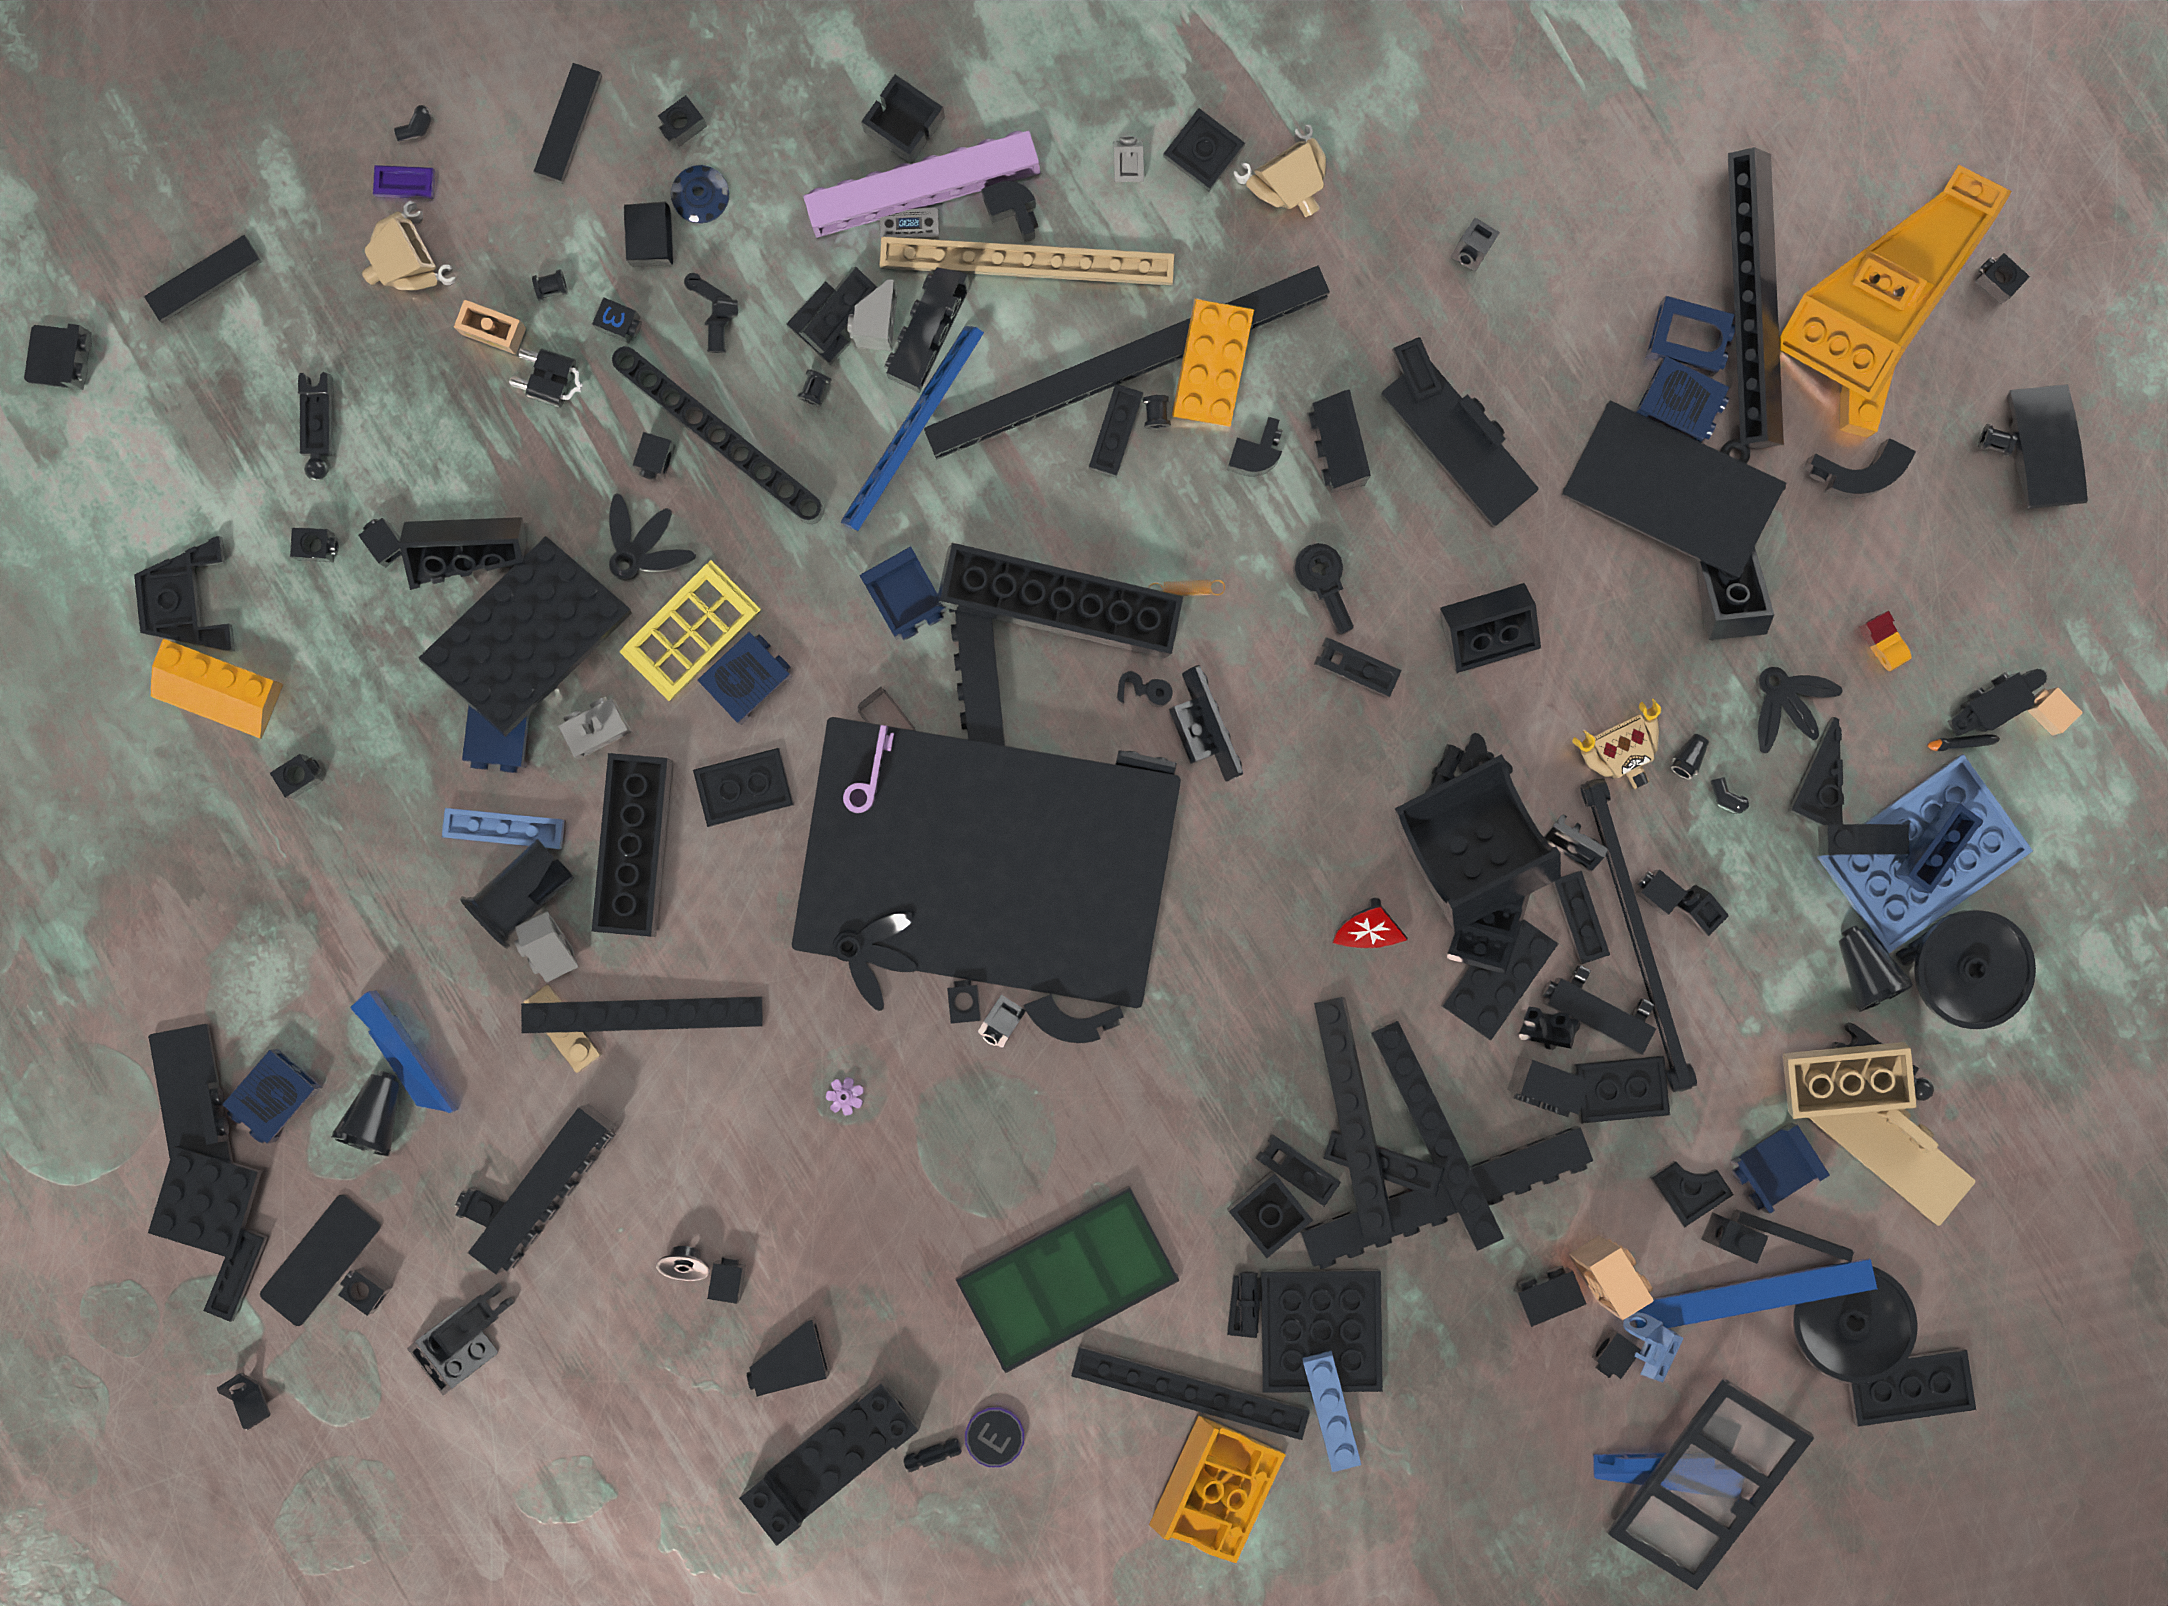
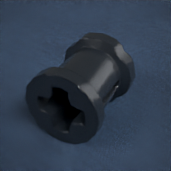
M561 269L556 270L554 274L542 277L532 276L534 290L539 302L544 301L545 297L561 293L562 295L568 294L567 284Z
M807 369L806 375L808 377L802 392H798L796 397L810 405L821 407L822 395L826 385L830 384L832 379L822 373Z
M1151 395L1143 397V403L1146 404L1147 421L1144 423L1146 429H1161L1171 426L1170 420H1167L1166 403L1169 402V396Z
M1986 424L1981 432L1978 448L1981 450L1986 448L2002 452V456L2009 457L2017 441V432L2011 431L2007 433L1994 429L1991 424Z

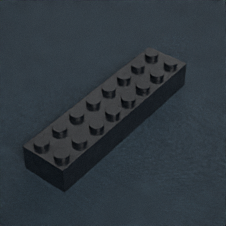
M951 543L947 549L936 606L1166 658L1173 651L1184 596Z

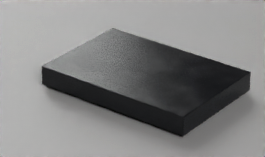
M780 748L693 770L707 827L794 806Z
M1664 1056L1574 1064L1575 1075L1590 1080L1579 1112L1581 1124L1670 1115Z

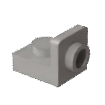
M1133 136L1120 137L1119 141L1113 142L1114 182H1144L1143 142L1137 141V137Z

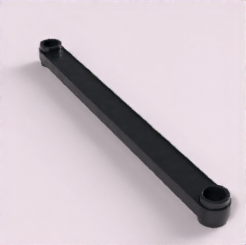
M1604 778L1586 781L1585 784L1580 785L1581 796L1585 806H1591L1602 845L1608 848L1605 856L1649 1001L1655 1004L1652 1011L1670 1069L1666 1070L1668 1083L1673 1092L1686 1091L1697 1086V1078L1690 1063L1686 1064L1607 804V801L1611 800L1609 788Z

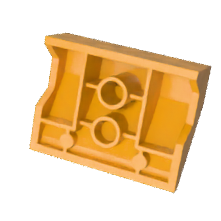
M1198 1416L1149 1526L1165 1540L1169 1541L1171 1538L1189 1543L1209 1555L1237 1563L1286 1454L1226 1425Z

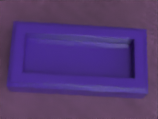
M374 166L373 195L375 197L434 199V168Z

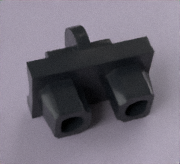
M1530 1006L1525 1014L1519 1036L1520 1039L1544 1043L1545 1048L1548 1050H1554L1556 1046L1571 1049L1575 1034L1581 1024L1580 1020L1570 1018L1567 1013L1558 1012L1552 1015L1543 1013L1540 1008Z

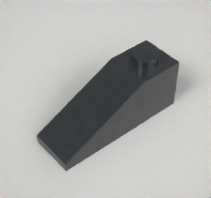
M1838 824L1818 826L1819 856L1906 855L1910 853L1909 825Z

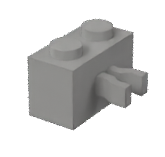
M606 697L600 698L590 704L591 709L583 713L575 711L563 718L565 722L558 725L575 758L581 759L632 732L615 700H607Z
M548 911L530 918L529 921L515 927L518 940L515 941L517 950L522 957L527 955L528 963L534 974L540 973L546 983L579 967L572 945Z

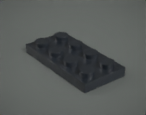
M1523 919L1506 974L1469 965L1441 1007L1491 1041L1559 943Z
M1964 1348L1909 1356L1902 1367L1886 1379L1865 1385L1849 1384L1854 1423L1858 1427L1976 1410L1968 1352Z

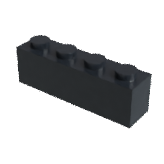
M936 267L934 274L929 273L922 287L925 293L921 301L916 299L910 311V316L913 318L908 327L903 326L897 339L900 345L896 353H890L884 368L888 369L886 372L888 379L918 393L921 392L970 290L968 275L963 272Z
M522 517L404 522L399 541L410 590L420 588L421 584L431 581L433 584L445 582V578L451 576L472 575L473 571L480 569L489 571L522 563L527 544Z

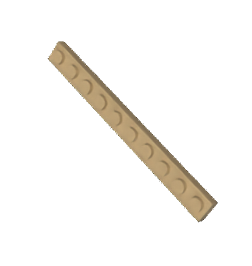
M881 237L880 268L935 272L936 267L967 274L1172 285L1174 254Z

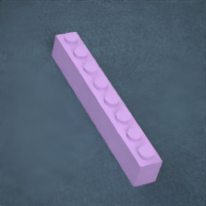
M1014 131L1005 138L998 140L986 139L977 146L970 148L958 147L949 154L942 156L930 155L918 163L911 165L909 163L899 164L893 170L883 173L881 171L871 172L865 178L855 181L852 179L843 180L837 186L827 189L823 187L815 188L809 194L803 195L815 237L818 238L878 221L881 217L909 209L923 208L979 192L981 189L999 182L1017 181L1040 174V166L1030 131Z

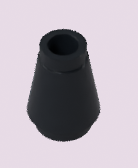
M1694 734L1672 758V771L1685 779H1692L1694 775H1697L1709 741L1702 735Z

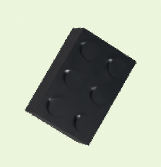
M1518 1056L1507 1090L1514 1092V1099L1539 1108L1541 1102H1543L1542 1109L1569 1117L1570 1112L1579 1115L1590 1080L1538 1061Z

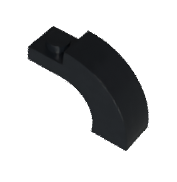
M1052 994L1023 1005L1031 1020L1043 1032L1055 1039L1069 1043H1089L1100 1040L1101 1038L1097 1031L1098 1027L1102 1026L1104 1031L1121 1025L1119 1019L1124 1018L1120 1006L1088 1018L1071 1017L1058 1008Z

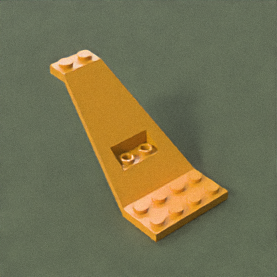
M1958 165L1943 192L1803 295L1779 337L1780 350L1870 401L1875 402L1904 351L1989 230L2012 191ZM1880 274L1879 282L1874 284V276ZM1901 287H1904V294L1898 297V290Z

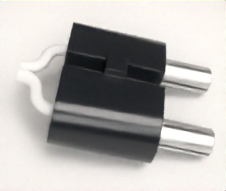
M523 348L520 349L519 358L534 362L533 367L535 369L533 374L530 375L529 381L511 376L509 380L510 386L525 390L526 397L559 408L562 407L565 400L572 398L575 392H581L583 384L579 382V372L575 369L576 359L543 348L538 353ZM573 374H575L574 381L578 387L573 388L567 395L568 384L571 382Z

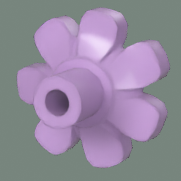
M846 1077L843 1084L839 1079L831 1083L834 1091H827L826 1099L833 1101L830 1106L833 1112L836 1113L842 1108L844 1115H851L853 1113L852 1106L855 1108L862 1106L863 1101L858 1096L863 1094L864 1090L861 1085L853 1087V1078Z

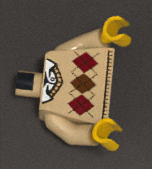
M1654 698L1652 699L1653 705L1650 709H1647L1643 702L1639 703V709L1644 714L1643 718L1641 714L1636 715L1594 737L1584 730L1585 739L1583 742H1580L1576 737L1573 738V743L1580 748V752L1589 768L1604 777H1611L1612 779L1626 774L1634 789L1650 782L1642 766L1655 760L1654 755L1658 751V715L1661 712V707Z

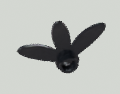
M621 494L613 495L609 512V527L616 552L610 558L609 568L615 577L629 579L638 570L649 572L669 571L680 568L696 558L695 552L681 549L663 550L646 554L656 545L667 529L672 515L671 509L665 508L654 515L641 528L633 542H631L630 518L625 501ZM621 562H627L629 568L623 570L618 565Z
M1779 667L1766 668L1760 674L1758 680L1760 689L1766 694L1758 721L1760 751L1768 753L1776 740L1781 718L1780 705H1782L1790 720L1802 733L1812 740L1818 739L1819 731L1816 720L1810 709L1796 693L1810 697H1836L1842 694V687L1826 678L1811 675L1788 677L1787 673ZM1771 676H1776L1779 679L1778 686L1770 684L1769 678Z
M910 912L886 915L868 924L857 935L852 932H843L837 935L833 941V953L839 960L848 961L857 989L876 1011L884 1009L883 996L880 986L866 962L897 972H915L918 967L906 955L891 948L873 945L872 943L886 939L909 925L914 918ZM850 941L852 947L847 951L842 950V944Z

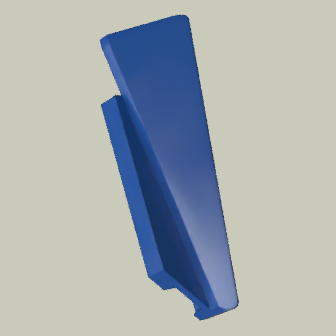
M377 990L366 992L350 1008L370 1029L368 1033L415 1104L420 1107L445 1111L447 1113L457 1111V1107L397 1016L392 1015Z
M1667 1452L1593 1454L1594 1477L1600 1480L1642 1485ZM1685 1452L1661 1485L1667 1489L1737 1498L1741 1493L1744 1476L1723 1463H1715L1714 1457L1706 1452Z

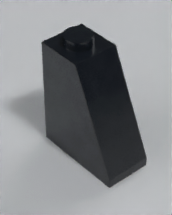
M815 1316L805 1320L749 1367L750 1372H747L748 1385L750 1390L755 1389L757 1397L827 1379L829 1371Z

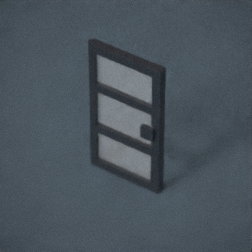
M1723 1378L1608 1529L1607 1533L1618 1542L1690 1587L1698 1590L1814 1440L1813 1434Z

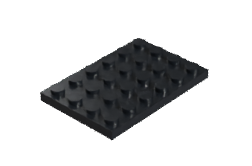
M545 536L524 556L522 563H518L510 569L418 658L424 666L506 737L616 630L632 612L627 605Z

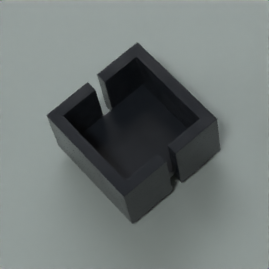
M894 74L880 94L881 103L876 100L861 123L866 134L910 164H913L927 144L925 136L931 138L944 120V108Z

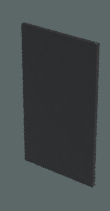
M1610 400L1606 404V409L1566 487L1563 488L1562 495L1733 577L1739 578L1743 574V569L1782 492L1786 489L1787 483Z

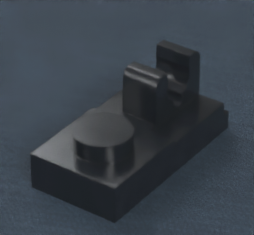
M1561 815L1543 837L1552 847L1557 846L1561 853L1593 871L1604 859L1608 848L1599 844L1595 839L1579 833L1581 829L1579 823H1576L1573 828L1566 825L1564 822L1567 816Z

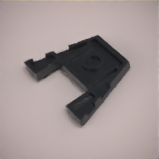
M213 537L202 545L185 550V553L172 559L168 558L134 574L140 633L230 652L235 651L231 624L201 627L195 568L225 564L222 537Z

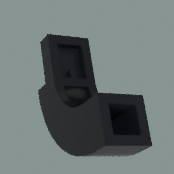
M1889 438L1881 443L1873 461L1867 468L1859 470L1847 469L1815 453L1808 458L1803 469L1809 471V476L1817 481H1829L1825 490L1827 494L1840 498H1862L1877 493L1895 482L1908 468L1916 451Z

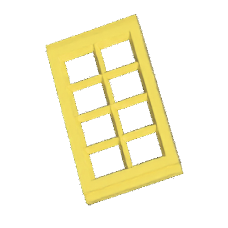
M710 560L619 652L670 702L758 615L761 609ZM706 580L722 594L710 608L694 594ZM688 598L704 612L692 626L676 612ZM726 599L742 614L730 627L713 613ZM670 616L686 631L673 645L657 630ZM708 617L724 632L711 646L695 631ZM651 634L668 649L655 663L639 648ZM689 636L705 650L693 664L677 650ZM671 654L687 668L675 682L659 668Z

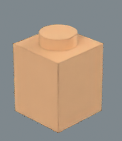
M2058 687L2049 690L2042 689L2035 695L2034 705L2027 710L2051 735L2063 733L2083 713Z

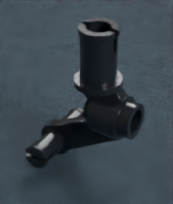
M689 273L684 278L686 289L712 302V314L705 321V326H708L707 352L726 353L725 327L728 326L732 317L738 316V300L732 299V297L701 279L699 274Z

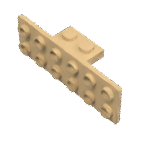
M1905 1109L1808 1118L1937 1226L1944 1222L1975 1184L1974 1178L1937 1148L1939 1144L1932 1139L1934 1133L1922 1124L1915 1125L1909 1120L1911 1114Z

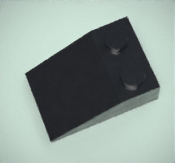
M1755 547L1743 569V574L1739 578L1733 577L1696 559L1702 616L1709 640L1766 635L1772 623L1774 611Z

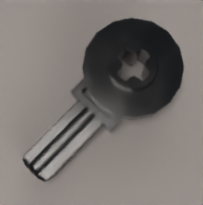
M1316 543L1306 546L1299 551L1294 559L1293 572L1296 581L1307 591L1313 592L1317 600L1323 599L1339 634L1352 630L1354 625L1339 594V591L1344 589L1340 582L1343 572V563L1340 555L1327 544ZM1315 560L1318 564H1324L1325 568L1321 570L1322 575L1319 572L1314 573L1312 571V568L1316 565Z

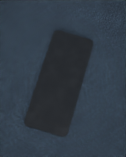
M347 1195L337 1196L260 1291V1297L293 1325H303L380 1231V1222Z

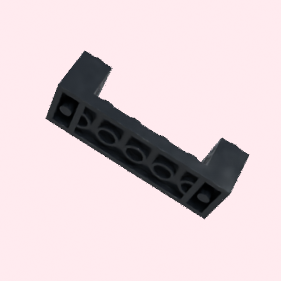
M884 1376L745 1488L739 1499L777 1546L800 1528L805 1518L890 1449L894 1448L896 1450L916 1434L920 1429L921 1421Z

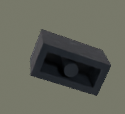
M1557 1266L1546 1271L1547 1276L1536 1280L1535 1277H1531L1518 1283L1520 1287L1513 1291L1528 1325L1533 1327L1587 1304L1573 1270L1568 1267L1564 1269L1563 1266Z

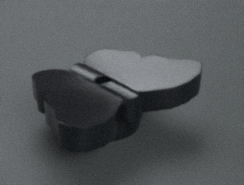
M1479 733L1471 735L1470 741L1465 747L1466 752H1464L1458 763V768L1462 772H1467L1479 766L1480 761L1485 763L1494 758V754L1487 751L1486 742ZM1506 761L1509 774H1511L1513 767Z

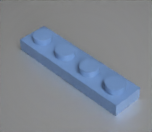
M445 808L442 837L530 846L535 840L539 839L545 848L562 849L565 820Z
M1332 1351L1302 1358L1332 1472L1360 1466L1361 1461Z

